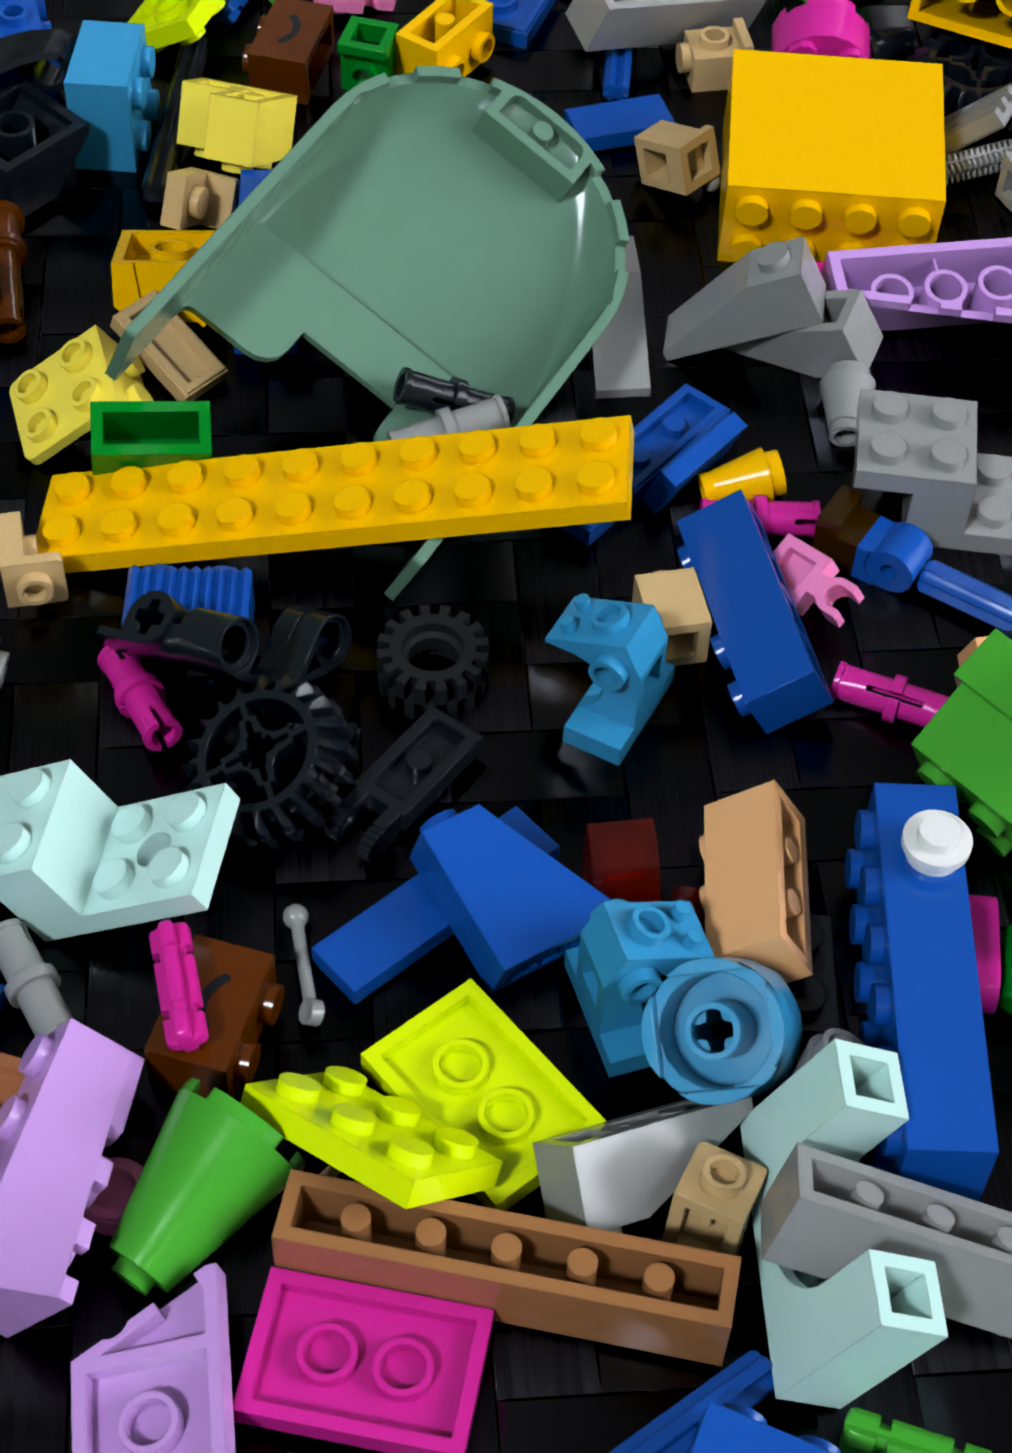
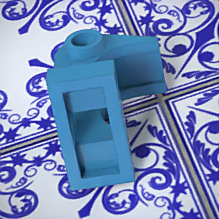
M582 593L573 597L545 637L546 643L585 660L590 665L588 674L593 681L564 725L563 742L619 766L672 684L675 665L665 661L668 636L662 624L661 616L654 605L590 598L588 594Z
M612 899L599 904L592 910L589 916L590 920L581 930L579 946L565 950L564 966L609 1078L651 1067L646 1058L642 1043V1016L650 996L654 995L659 985L662 984L661 979L685 962L715 957L690 901L627 902L624 899Z

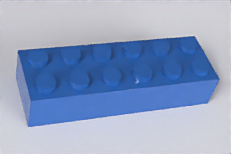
M874 783L867 810L858 809L856 813L854 829L856 849H848L845 858L846 888L856 889L858 903L852 904L850 910V942L852 945H861L862 961L856 962L854 970V997L856 1003H866L867 1021L862 1020L860 1023L859 1039L866 1046L898 1053L909 1120L880 1142L878 1146L870 1150L868 1166L980 1201L999 1155L965 864L947 876H926L916 871L909 864L901 845V836L906 822L918 812L942 810L959 817L956 786Z

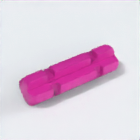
M170 919L158 923L157 929L150 932L149 940L152 959L158 962L153 965L161 1015L165 1019L169 1018L163 1021L166 1045L172 1051L184 1050L187 1053L199 1050L200 1045L209 1038L205 1012L202 1010L197 1011V1009L204 1008L195 955L189 953L194 951L191 930L185 922L173 923Z

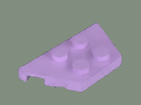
M217 1263L204 1265L193 1273L198 1282L163 1308L159 1309L153 1302L129 1319L119 1334L110 1339L100 1340L71 1361L72 1453H236L226 1274Z

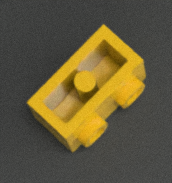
M435 0L395 34L396 75L413 73L416 66H445L460 68L461 76L466 77L481 63H485L490 58L495 47L493 3L486 0Z

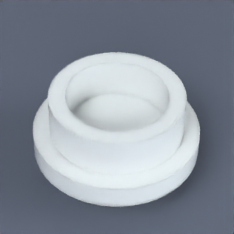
M924 810L914 814L906 822L901 836V845L907 861L916 871L930 877H943L953 873L967 862L973 847V837L969 827L954 814L942 810Z

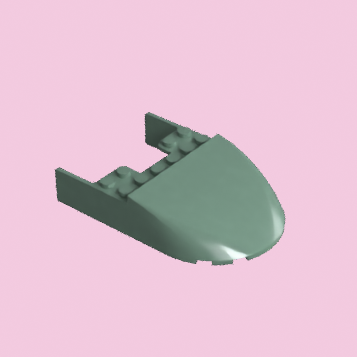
M416 66L413 73L387 77L386 73H382L361 82L340 97L127 326L105 374L116 381L173 317L180 311L185 310L196 315L243 354L255 361L266 363L277 361L302 336L393 409L378 427L373 437V442L388 440V430H395L435 416V413L407 405H398L393 401L395 382L403 367L448 381L454 376L467 380L469 387L499 394L503 397H512V400L515 401V412L511 427L529 426L537 419L607 328L624 296L629 272L625 271V246L630 240L620 200L612 199L608 187L601 177L605 168L590 146L556 112L523 90L497 78H493L490 84L477 79L461 76L460 68ZM444 538L425 539L383 594L393 601L422 568Z

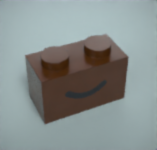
M274 0L268 14L262 15L259 19L257 35L253 43H247L244 48L242 70L243 73L249 74V86L297 95V103L307 105L335 48L333 6L302 0Z
M195 934L192 940L194 951L189 953L195 955L204 1008L197 1009V1011L202 1010L205 1012L209 1038L195 1052L187 1053L184 1050L172 1051L166 1045L163 1021L169 1018L165 1019L160 1012L144 1048L149 1083L152 1087L178 1093L187 1079L194 1077L200 1080L199 1095L206 1099L213 1088L216 1087L234 1098L240 1083H251L254 1078L261 1054V1044L257 1043L264 1024L273 1026L276 1023L282 1008L285 988L284 985L277 983L274 954Z

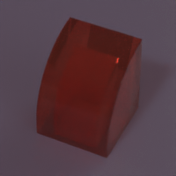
M653 818L587 824L582 867L584 880L611 900L624 899L627 902H660V866Z

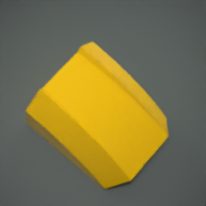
M122 230L111 261L114 307L120 312L154 289L159 293L216 230ZM184 310L177 313L184 322H198L203 328L207 325L190 311Z

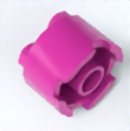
M807 0V4L795 7L788 13L786 8L779 13L772 25L771 52L870 59V26L868 21L865 23L864 19L856 13V5L849 0Z

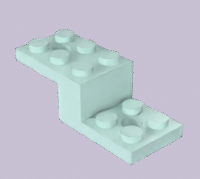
M71 759L0 776V902L21 921H24L45 942L207 911L240 798L226 783L118 807Z

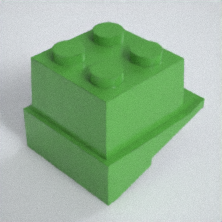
M995 628L953 674L957 689L911 745L920 765L916 771L918 776L927 785L956 786L959 812L978 826L974 831L976 837L992 852L1004 858L1009 852L1012 853V640Z

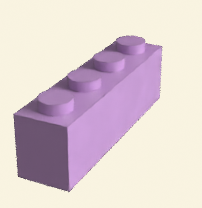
M1012 237L827 251L821 272L826 284V291L861 289L881 331L979 323L1012 324Z
M73 1018L64 1022L47 1036L42 1033L35 1036L25 1050L18 1066V1071L25 1075L17 1095L10 1096L0 1109V1335L6 1338L73 1304L79 1281L66 1275V1272L76 1253L82 1256L89 1250L96 1223L84 1218V1212L94 1202L98 1194L108 1186L114 1163L102 1155L104 1147L111 1146L124 1131L145 1061L143 1057Z

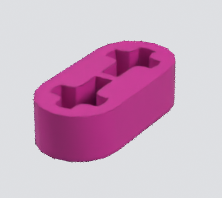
M969 894L983 1014L994 1015L999 1000L1001 984L999 904L997 897Z

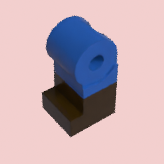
M842 484L818 515L812 547L832 558L841 572L871 586L873 584L893 593H902L908 590L933 555V545L930 538L923 530L907 522L895 523L861 506L863 494Z

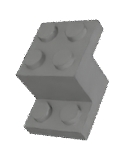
M861 388L857 404L853 488L903 493L902 522L913 524L923 530L930 538L933 547L1012 556V457L977 453L978 401Z

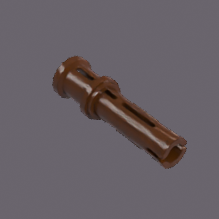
M0 200V342L12 344L22 340L27 330L24 320L21 268L28 257L27 245L21 238L26 221L23 210L17 204L7 200Z

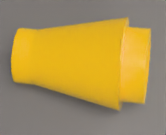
M759 447L711 471L698 474L701 497L710 500H720L740 489L748 500H752L753 495H766L768 501H774V497L787 494L785 473L780 455L776 449L764 452Z

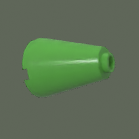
M194 1077L187 1079L181 1089H179L107 1247L118 1258L110 1270L129 1286L145 1296L148 1295L154 1286L167 1293L285 1190L290 1169L303 1171L307 1166L303 1156L298 1151H296L289 1162L275 1149L284 1137L253 1111L225 1092L214 1087L206 1099L199 1095L200 1080Z

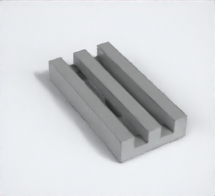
M1011 84L944 117L945 154L954 153L1005 128L1012 115Z

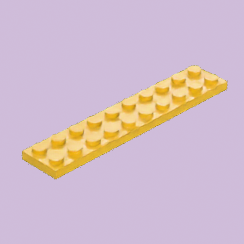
M631 415L598 417L587 420L533 424L510 428L416 436L375 442H358L317 448H300L259 454H242L201 460H184L178 463L145 468L127 466L113 473L94 476L92 471L52 475L36 533L38 554L60 552L62 554L65 574L130 568L133 565L140 567L631 520L635 434Z

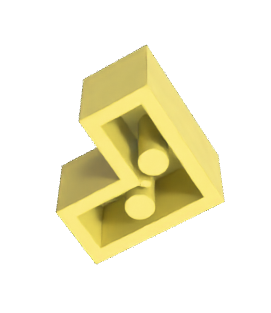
M203 77L182 81L176 144L195 147V156L222 162L221 170L241 174V170H253V168L271 169L273 162L282 160L292 149L298 96Z

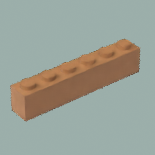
M290 1169L271 1236L274 1267L494 1309V1321L721 1367L732 1328L742 1259L741 1256L453 1200H444L404 1209L360 1182Z

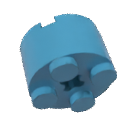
M700 958L677 966L666 976L654 995L650 996L642 1016L641 1036L649 1065L659 1078H663L673 1089L680 1093L679 1095L699 1104L723 1105L765 1093L791 1073L801 1046L802 1019L798 1003L784 978L775 970L745 958ZM722 1020L731 1022L733 1036L726 1039L714 1037L712 1032L713 1023H718Z

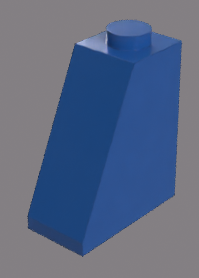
M479 804L459 814L454 809H447L428 819L420 827V835L410 856L415 869L490 994L565 957V950L578 947L581 930L590 920L589 916L592 910L599 904L611 900Z

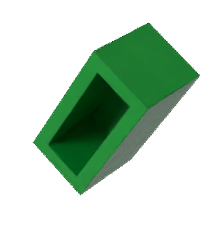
M210 401L90 402L93 476L113 473L127 466L146 468L178 463L184 460L212 458Z

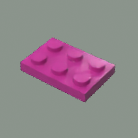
M271 1266L233 1401L234 1422L384 1453H466L494 1322V1309Z

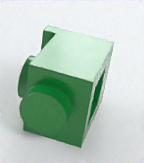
M351 15L337 43V53H340L341 89L350 90L361 82L382 73H386L387 77L396 75L395 34L400 30V24ZM362 41L379 43V45L363 43Z

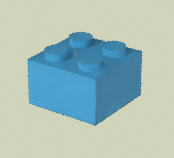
M83 20L63 82L67 108L87 121L90 129L75 160V167L77 169L137 173L142 152L150 151L152 140L150 121H157L159 118L160 93L158 89H151L150 78H153L155 74L156 55L154 46H147L145 24Z

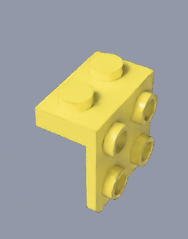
M96 324L77 338L69 340L60 350L34 368L23 372L10 386L9 394L24 456L34 465L42 464L91 430L90 402L154 401L144 387L141 374L145 372V368L139 356L116 381L105 374L118 344Z

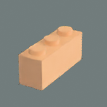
M775 779L704 805V834L699 837V849L704 861L705 885L700 887L699 897L705 913V935L714 956L738 957L756 961L778 972L784 978L786 984L813 975L805 818Z

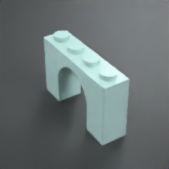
M835 1038L750 1111L749 1115L740 1123L744 1158L767 1169L764 1185L752 1208L751 1214L770 1361L773 1366L772 1377L775 1399L841 1409L949 1337L935 1261L868 1249L829 1279L825 1280L762 1260L760 1204L796 1143L858 1162L866 1153L909 1120L898 1053Z

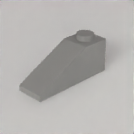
M629 236L630 241L625 246V271H628L629 275L624 296L607 328L587 352L595 399L648 397L651 393L641 271L634 236Z
M802 236L783 242H771L763 247L750 250L672 312L667 320L663 348L665 359L667 361L822 324L824 320L826 284L805 237Z
M861 289L826 291L824 320L822 324L723 347L722 349L814 378H822L831 364L841 360L859 361L870 368L884 336Z
M752 1097L723 1105H705L683 1099L533 1142L546 1219L623 1234L622 1226L650 1218L674 1193L700 1142H708L718 1147L749 1115V1112L754 1109Z

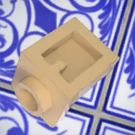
M195 167L169 171L167 173L160 225L177 230L196 225L218 229L236 209L239 180L235 177Z
M20 511L0 513V572L8 608L30 605L38 606L68 600V587L62 554L60 552L38 554L36 534H24Z
M700 1142L674 1191L662 1241L738 1256L752 1208L764 1185L767 1169L760 1164L708 1142Z

